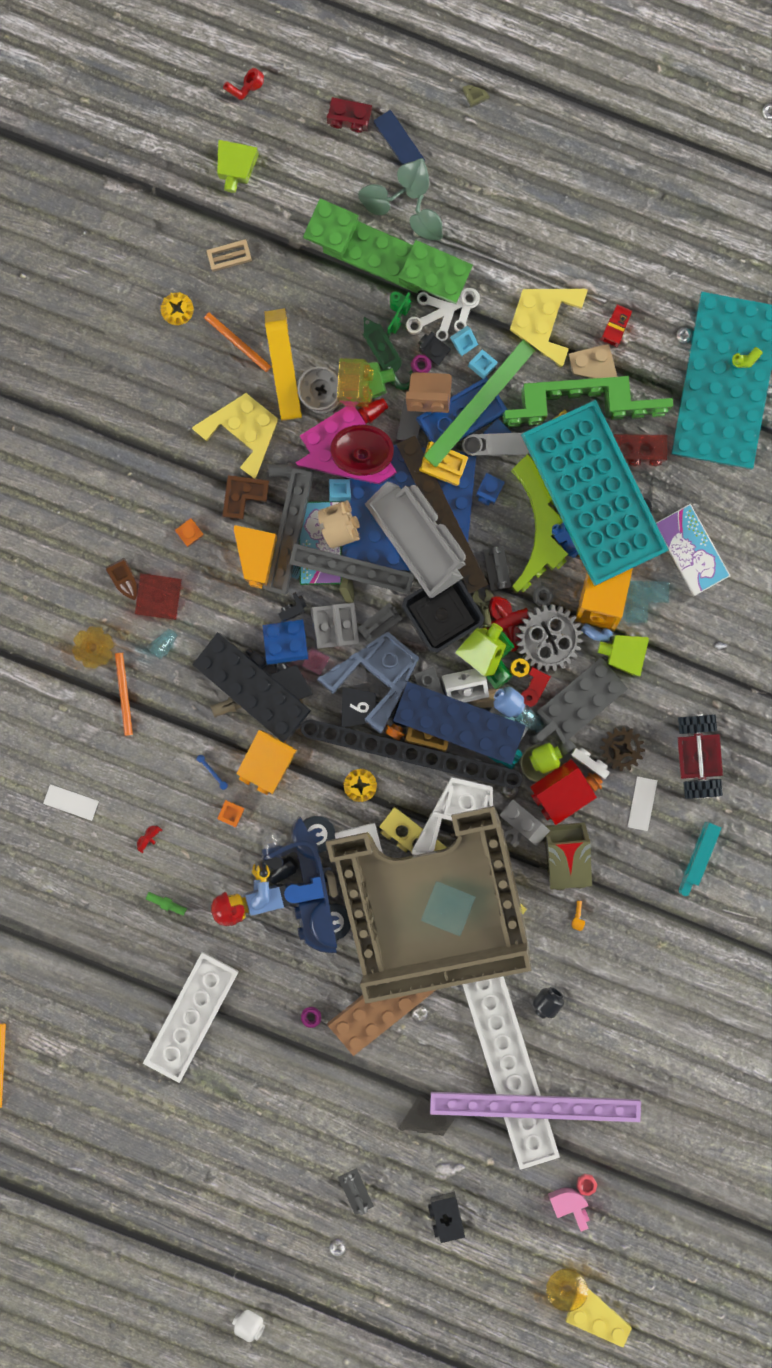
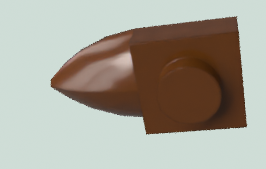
M125 558L107 566L106 571L116 588L124 596L135 600L137 585L134 574Z

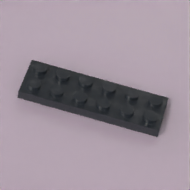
M216 633L192 664L283 743L290 739L311 712L306 705L221 633Z

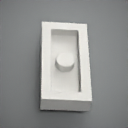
M582 747L579 750L574 748L569 754L602 779H606L610 773L606 770L608 767L606 764L598 759L595 762L589 758L591 754Z

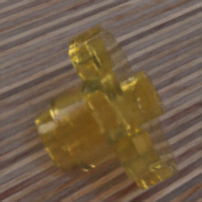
M90 626L87 632L80 630L74 637L73 641L76 646L72 648V652L76 661H83L84 667L97 669L100 664L107 665L113 658L111 649L115 647V643L110 634H104L102 628ZM92 644H96L97 646L94 652L91 651Z

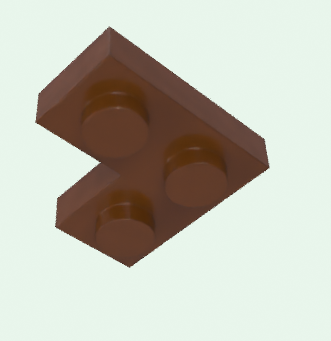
M228 475L222 516L244 520L246 499L267 502L269 481Z

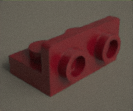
M332 97L329 113L327 114V124L336 129L346 127L356 133L367 132L372 105Z

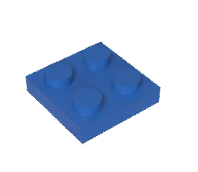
M303 619L262 625L267 665L308 659Z

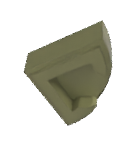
M473 85L462 87L470 107L476 106L490 98L488 93Z
M342 577L339 588L346 603H353V580Z

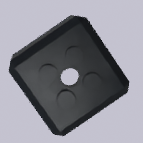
M461 580L433 598H430L424 589L420 588L405 597L402 604V610L429 653L437 654L483 625L484 616ZM443 608L448 612V617L445 620H439L436 617L438 609Z

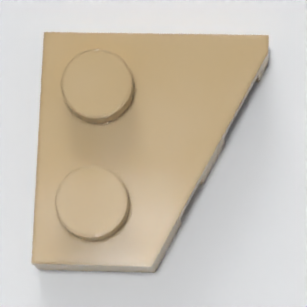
M609 344L568 354L574 376L589 377L590 379L617 377Z

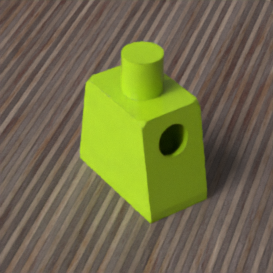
M223 140L218 141L217 174L219 179L226 180L225 191L236 193L238 183H248L259 155L257 147Z
M492 623L488 630L485 628L475 629L458 648L456 654L483 676L494 675L506 648V644L498 638L503 628Z
M615 635L613 636L612 643L600 641L597 653L608 655L607 664L609 666L640 677L649 638Z

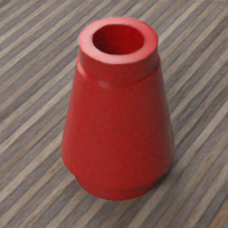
M381 398L359 406L360 409L357 411L366 424H371L388 409V405Z

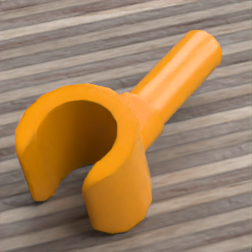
M577 901L576 914L571 923L572 928L578 931H582L585 925V921L580 919L582 901Z

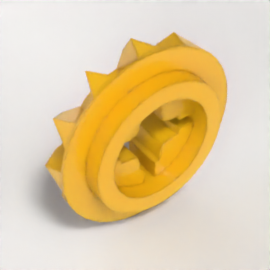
M181 292L170 293V295L164 297L160 305L164 320L176 326L187 323L194 312L191 299ZM171 303L175 305L182 304L180 308L184 314L178 311L172 314L174 309Z
M365 769L351 771L344 781L346 795L356 802H364L371 799L377 789L374 775ZM358 776H360L362 783L370 784L363 788L362 795H360L358 788H351V786L358 783Z

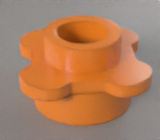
M394 723L391 726H386L388 728L385 733L400 741L401 737L405 736L402 733L403 729Z

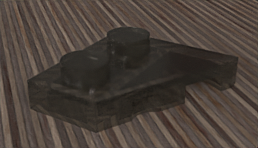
M419 1094L398 1126V1129L400 1131L409 1130L417 1131V1133H432L433 1135L444 1136L455 1117L453 1115L430 1114L431 1101Z

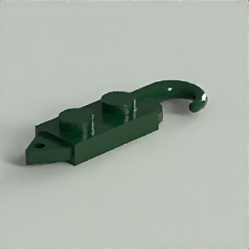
M364 317V333L362 335L382 369H393L396 380L392 381L391 384L399 390L409 389L410 380L407 383H401L395 374L401 367L402 360L381 324H377Z

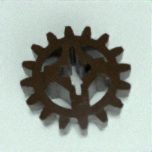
M624 726L621 727V731H618L615 727L613 728V734L607 731L608 738L601 739L605 744L604 746H599V749L604 750L600 757H606L607 760L604 763L606 765L612 763L611 769L613 770L618 766L621 772H623L624 767L630 771L631 764L638 766L636 760H643L640 752H645V749L640 748V745L644 741H638L640 734L633 735L632 728L626 732ZM618 735H624L620 741L612 740ZM632 740L635 743L636 751L631 747L630 743ZM623 744H625L624 748L627 749V751H629L630 753L622 752L621 754H619L620 750L617 749V747L614 745L622 746ZM609 747L613 750V759L609 754ZM625 757L632 758L628 762L620 763L622 759Z

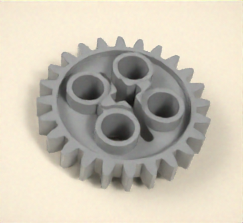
M542 604L541 611L534 607V614L528 611L529 618H521L525 623L524 626H517L522 630L521 633L515 634L521 638V640L515 642L516 645L522 646L518 652L520 654L525 653L522 659H530L528 662L530 666L536 663L535 668L537 670H540L542 665L546 672H548L549 666H551L553 671H556L557 665L563 669V662L566 661L571 664L570 656L577 658L574 651L581 650L577 643L583 642L582 639L578 638V635H581L583 631L576 629L581 624L574 622L576 616H569L570 611L568 609L563 612V607L560 605L556 610L554 604H551L549 609L545 604ZM558 619V626L555 629H551V621ZM542 621L545 623L547 632L552 635L550 639L557 650V654H554L551 643L546 640L548 635L541 625ZM535 628H539V636L532 638V631ZM561 638H566L567 640L564 647H559L558 645ZM548 647V653L545 656H540L541 648Z

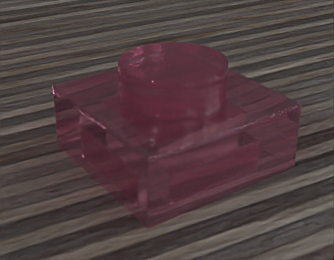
M311 648L308 653V659H305L302 666L321 676L330 657Z

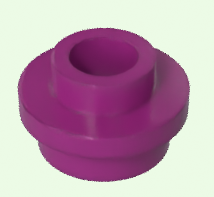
M417 355L412 359L411 369L413 372L429 373L432 363L426 355ZM419 362L425 364L423 369L418 368L417 364Z
M307 1007L302 1011L301 1021L304 1026L314 1028L320 1024L322 1016L316 1007ZM310 1013L315 1015V1019L312 1021L307 1018V1015Z

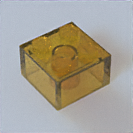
M339 358L337 401L342 406L368 407V402L372 401V389H369V381H373V368H370L365 359Z

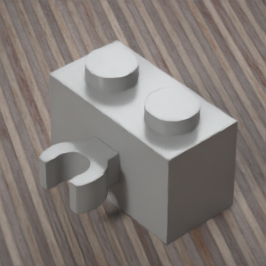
M514 800L500 814L504 820L513 826V829L506 831L504 836L507 841L511 836H514L513 841L510 843L514 847L519 845L522 835L535 846H538L550 831Z

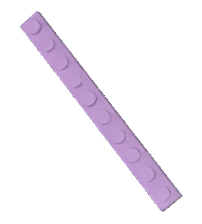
M431 1092L430 1114L640 1122L641 1100Z

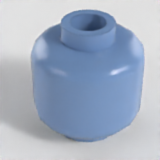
M512 687L499 689L494 694V708L505 717H517L525 708L523 695Z

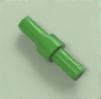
M151 892L147 894L146 900L160 905L161 909L171 910L182 916L185 915L187 908L172 902V899L168 897L162 898Z

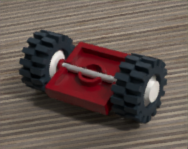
M716 714L678 717L679 734L696 733L694 736L677 737L681 779L698 778V780L683 782L685 798L702 799L723 796L721 779H706V777L723 776L720 734L703 735L701 733L717 731Z

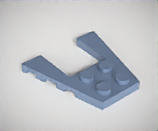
M386 632L358 653L351 655L349 659L340 665H336L323 676L321 675L317 681L334 694L360 664L391 689L365 718V721L381 734L419 661V657L393 635Z

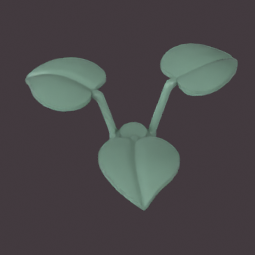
M423 158L405 163L398 169L397 178L404 188L393 196L388 197L386 188L378 184L367 185L359 191L360 201L368 211L375 215H385L390 210L389 201H393L404 192L410 198H417L418 201L415 209L417 214L410 217V225L413 231L420 237L428 240H440L443 238L442 221L438 214L430 209L420 211L421 201L424 198L423 194L429 188V175Z

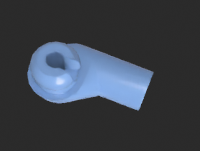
M588 623L581 629L585 635L596 641L609 642L610 637L613 636V632L609 629L604 628L602 632H599Z

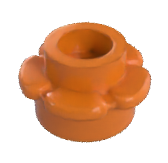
M588 773L585 779L593 792L597 789L601 790L602 786L600 784L603 783L601 778L596 773L593 775Z

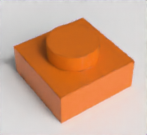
M192 518L175 530L187 547L204 536Z
M225 800L217 819L237 827L245 808Z

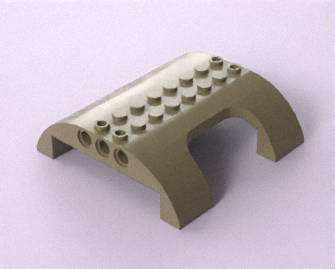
M494 806L452 814L455 834L458 836L456 841L445 849L403 858L386 856L379 851L368 832L326 841L330 862H335L363 974L360 985L365 1004L532 970L527 934L513 869L501 822Z

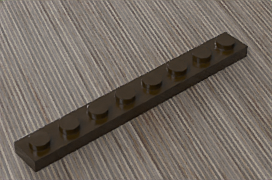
M416 436L396 444L415 485L437 513V525L443 524L446 526L466 555L464 561L466 565L458 570L464 577L462 580L469 594L487 586L488 583L437 479L419 471L424 452Z

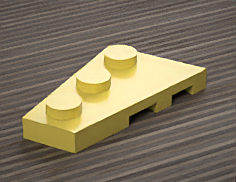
M583 1282L581 1283L565 1321L620 1347H624L632 1329L631 1326L613 1309L608 1307L600 1297L595 1295Z

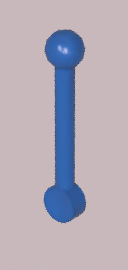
M198 755L197 761L206 767L218 781L220 788L225 790L228 787L227 782L220 779L205 761L203 755Z

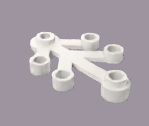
M466 288L461 292L457 304L431 297L426 292H421L417 297L419 305H430L439 309L422 318H409L406 322V329L412 335L419 334L423 326L444 316L441 327L436 332V338L445 342L448 339V329L454 311L462 307L459 320L454 324V329L458 332L460 330L456 325L462 323L464 327L467 326L466 321L470 309L475 308L479 304L480 295L475 289ZM421 296H426L427 301L421 302L419 298ZM467 296H472L473 301L467 302L465 298ZM416 323L418 329L412 330L411 324ZM443 332L445 333L446 337L444 339H440L438 337V334Z

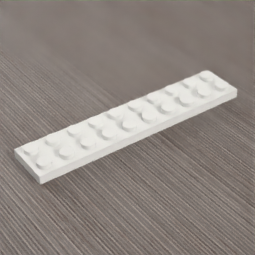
M504 976L462 984L496 1094L541 1096ZM504 1117L520 1170L560 1158L548 1119Z

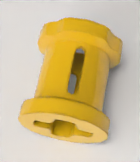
M521 658L514 660L510 666L511 674L519 678L527 675L530 668L529 663ZM517 662L520 665L523 664L525 666V668L522 669V674L519 671L515 672L514 668L517 667Z

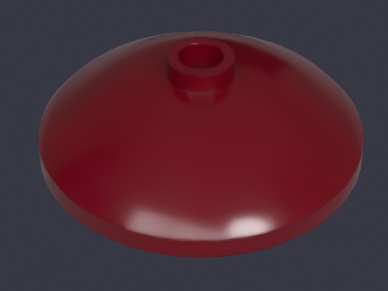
M353 425L342 429L335 435L331 442L330 452L333 462L341 470L352 475L368 476L384 470L390 464L394 454V447L390 437L381 429L370 425Z

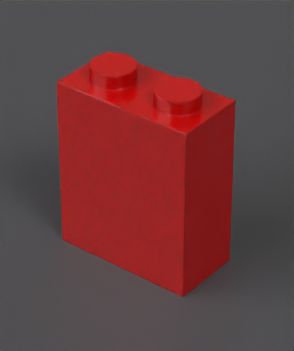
M572 759L530 786L534 793L531 795L537 806L542 805L541 813L547 821L551 819L555 825L597 798L579 767Z

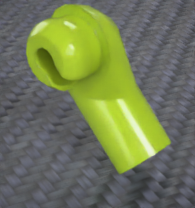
M754 347L748 355L736 353L732 357V363L737 368H750L763 352L759 348Z

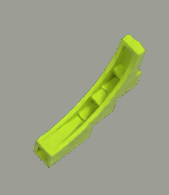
M528 454L511 471L522 484L529 497L535 523L534 546L529 562L522 575L511 587L516 593L520 590L524 593L532 585L529 581L534 576L539 578L547 570L544 567L545 565L551 570L555 567L559 570L567 562L565 557L568 555L551 537L553 535L552 527L555 524H563V521L548 505L549 503L554 505V502L533 459Z

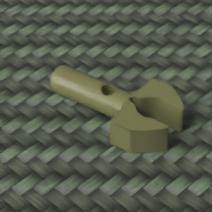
M485 589L486 599L483 602L479 598L477 590L472 598L476 605L480 607L481 613L484 616L483 626L490 627L491 619L488 606L493 594Z

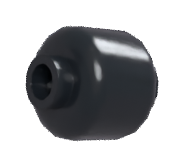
M553 987L543 988L533 1001V1006L536 1009L535 1013L543 1019L546 1017L554 1018L564 1006L562 993Z

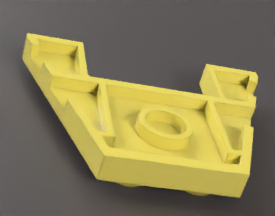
M523 289L510 331L524 339L529 345L534 346L544 356L549 357L559 367H563L569 348L549 342L551 331L560 304L564 303L582 309L588 290Z
M245 393L193 426L192 430L208 441L217 428L222 425L253 450L240 468L250 477L256 479L277 426L278 418Z

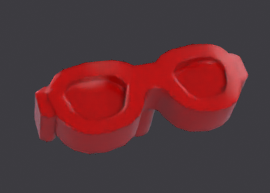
M159 826L147 828L145 835L141 836L137 841V850L143 854V850L148 842L154 845L156 841L152 838L163 830Z

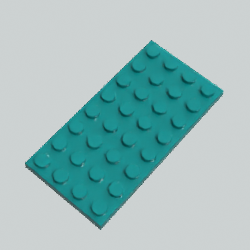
M707 292L700 293L671 455L751 470L754 468L772 370L771 304ZM754 347L759 348L763 352L750 368H737L732 363V357L736 353L748 355Z
M596 400L521 434L594 586L669 551Z

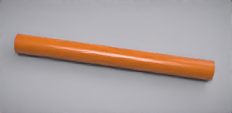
M210 312L206 314L204 319L265 372L270 370L272 367Z
M115 653L125 736L133 735L123 653Z

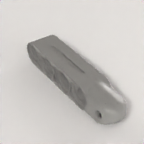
M523 433L468 435L462 443L464 452L470 456L530 455L521 436Z

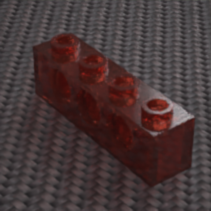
M613 434L619 447L624 445L630 450L629 455H623L628 465L639 466L641 462H649V466H661L662 463L667 461L668 435ZM647 446L650 449V455H643L640 452V447Z

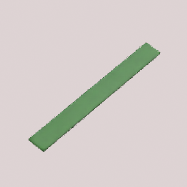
M524 339L426 452L424 457L433 466H438L535 352Z

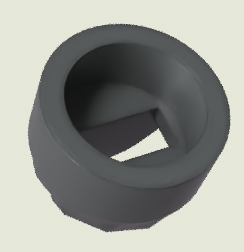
M567 740L562 745L558 743L562 756H565L576 747L571 740Z

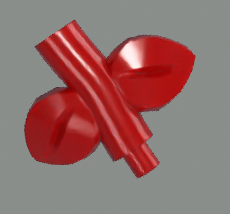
M492 597L489 603V612L495 620L491 621V625L495 623L503 628V632L515 646L511 650L514 652L519 647L515 642L521 640V638L515 635L516 633H521V629L517 625L524 624L521 618H529L527 614L528 609L524 608L512 612L511 603L507 599Z

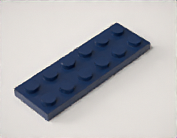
M411 682L406 684L393 719L394 722L512 765L526 725Z

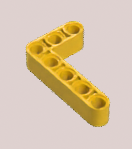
M285 308L264 311L281 421L302 418Z

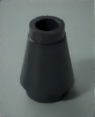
M291 856L282 857L283 866L270 872L268 879L274 885L295 874L299 868Z

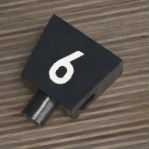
M342 687V727L368 724L365 718L379 703L376 702V693Z

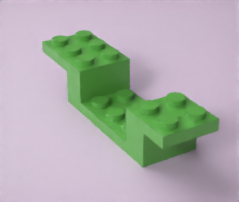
M321 198L303 235L304 239L322 246L323 253L417 294L419 289L454 304H457L473 267V264L415 240L414 245L361 223L358 221V214Z
M629 376L524 383L521 390L522 409L505 410L502 419L503 424L508 425V428L520 427V424L528 423L529 426H540L541 422H544L547 417L546 397L547 400H558L560 396L576 399L584 394H589V397H599L601 393H604L606 418L611 417V420H622L624 416H632V419L644 418V415L652 414V417L657 418L664 417L672 409L673 398L631 401Z

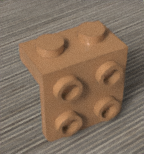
M412 373L409 392H406L407 411L449 413L452 376L441 373Z

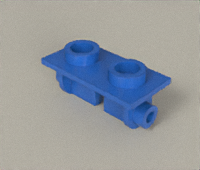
M564 523L560 525L555 524L552 527V534L561 543L562 548L568 553L569 557H577L578 552Z

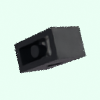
M455 1192L431 1197V1204H428L430 1217H435L436 1224L433 1225L435 1238L439 1237L440 1243L465 1238ZM444 1214H447L449 1221L444 1220Z

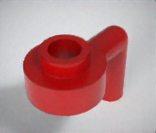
M252 68L246 73L243 81L244 86L240 90L229 82L224 84L223 89L239 100H243L250 90L255 91L261 88L264 83V74L258 69Z

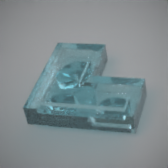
M630 581L626 599V622L648 623V602L669 603V582Z

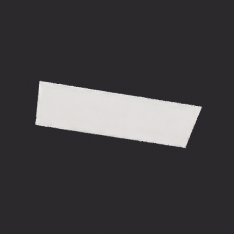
M637 777L628 822L629 828L648 831L658 780Z
M50 784L43 804L92 821L99 801Z

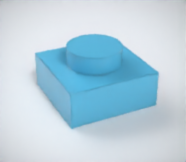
M468 326L450 337L458 354L461 356L478 345L471 328Z
M482 349L469 362L468 367L484 380L497 366L498 362Z
M329 479V501L348 500L350 502V479Z

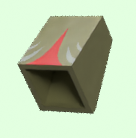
M585 822L546 826L550 830L545 836L550 889L564 890L565 888L575 887L581 889L586 886H592L591 845Z

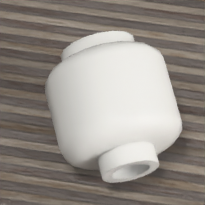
M245 1310L242 1314L237 1313L232 1323L235 1325V1335L247 1342L257 1341L265 1328L263 1318L250 1310Z

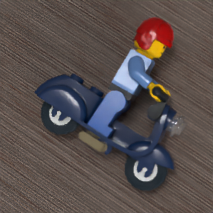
M298 816L291 829L292 841L280 845L281 837H277L276 834L264 836V840L260 841L264 846V849H262L263 855H261L262 860L256 862L252 867V874L255 876V880H253L254 891L244 893L243 897L238 893L227 895L226 892L218 895L211 904V913L215 922L223 926H233L242 922L246 917V913L252 916L290 906V903H297V907H294V914L296 920H300L301 927L298 928L299 939L319 952L337 953L336 941L344 938L349 933L351 925L347 909L337 903H329L328 896L336 897L338 895L335 876L330 871L332 870L331 867L322 868L319 853L327 850L326 841L335 839L333 824L322 816H311L304 821ZM291 852H296L299 858L303 883H285L284 885L280 883L269 886L267 881L270 875L269 868L280 869L283 866V859L281 857Z

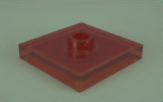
M140 573L135 615L177 620L182 579Z

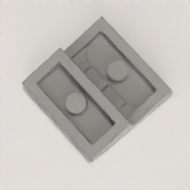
M354 603L310 608L315 649L359 644Z

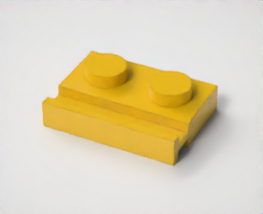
M434 442L428 443L425 454L432 447ZM450 450L437 467L433 466L423 457L419 471L458 486L468 457Z

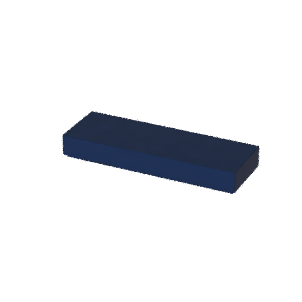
M388 110L373 121L402 165L423 158L425 162L424 157L391 110Z

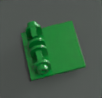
M393 292L390 295V308L396 312V315L388 327L389 338L392 333H397L401 325L402 315L406 316L411 308L410 304L412 301L410 300L409 292L406 296L399 292Z

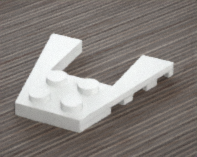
M451 777L415 843L411 854L418 855L434 851L442 818L452 821V814L493 806V787Z

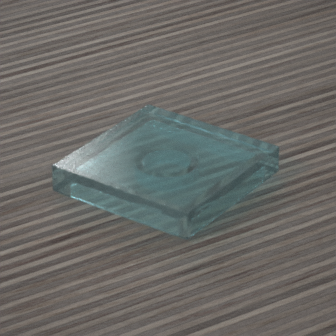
M436 881L421 921L461 936L476 896Z

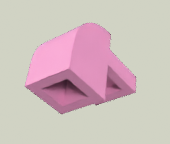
M561 1188L548 1193L557 1218L573 1212L580 1231L589 1229L586 1222L590 1220L586 1209L581 1210L587 1207L588 1203L578 1190Z

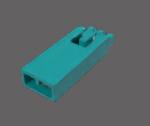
M705 821L678 889L679 893L683 896L690 894L693 884L699 886L722 827Z

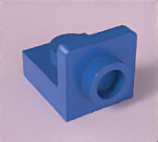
M486 473L476 493V497L479 498L478 501L487 506L490 504L494 505L505 482Z

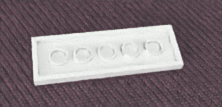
M202 952L143 1064L180 1083L239 971Z

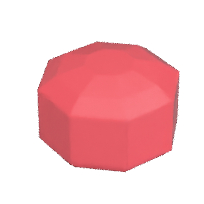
M583 1174L578 1177L576 1187L582 1195L590 1196L596 1192L597 1182L592 1175Z

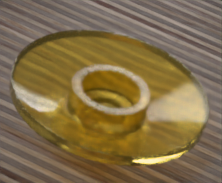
M560 1269L554 1272L548 1279L546 1294L548 1300L555 1308L571 1312L579 1309L585 1303L588 1296V1285L579 1272L573 1269ZM565 1285H569L571 1287V1290L569 1292L563 1289Z

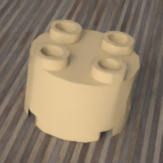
M348 500L318 510L319 524L323 523L324 527L321 531L330 548L334 549L360 540L357 528H360L359 521L356 516H352Z

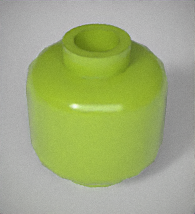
M545 743L533 749L532 756H530L531 763L536 772L540 771L543 774L560 766L559 759L562 758L558 746L553 747L550 743Z

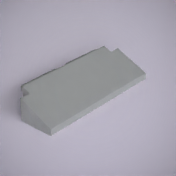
M386 482L365 503L430 598L435 597L464 578L458 569L466 565L464 563L466 559L465 553L446 526L443 524L437 525V513L417 486H405L401 489L397 484Z

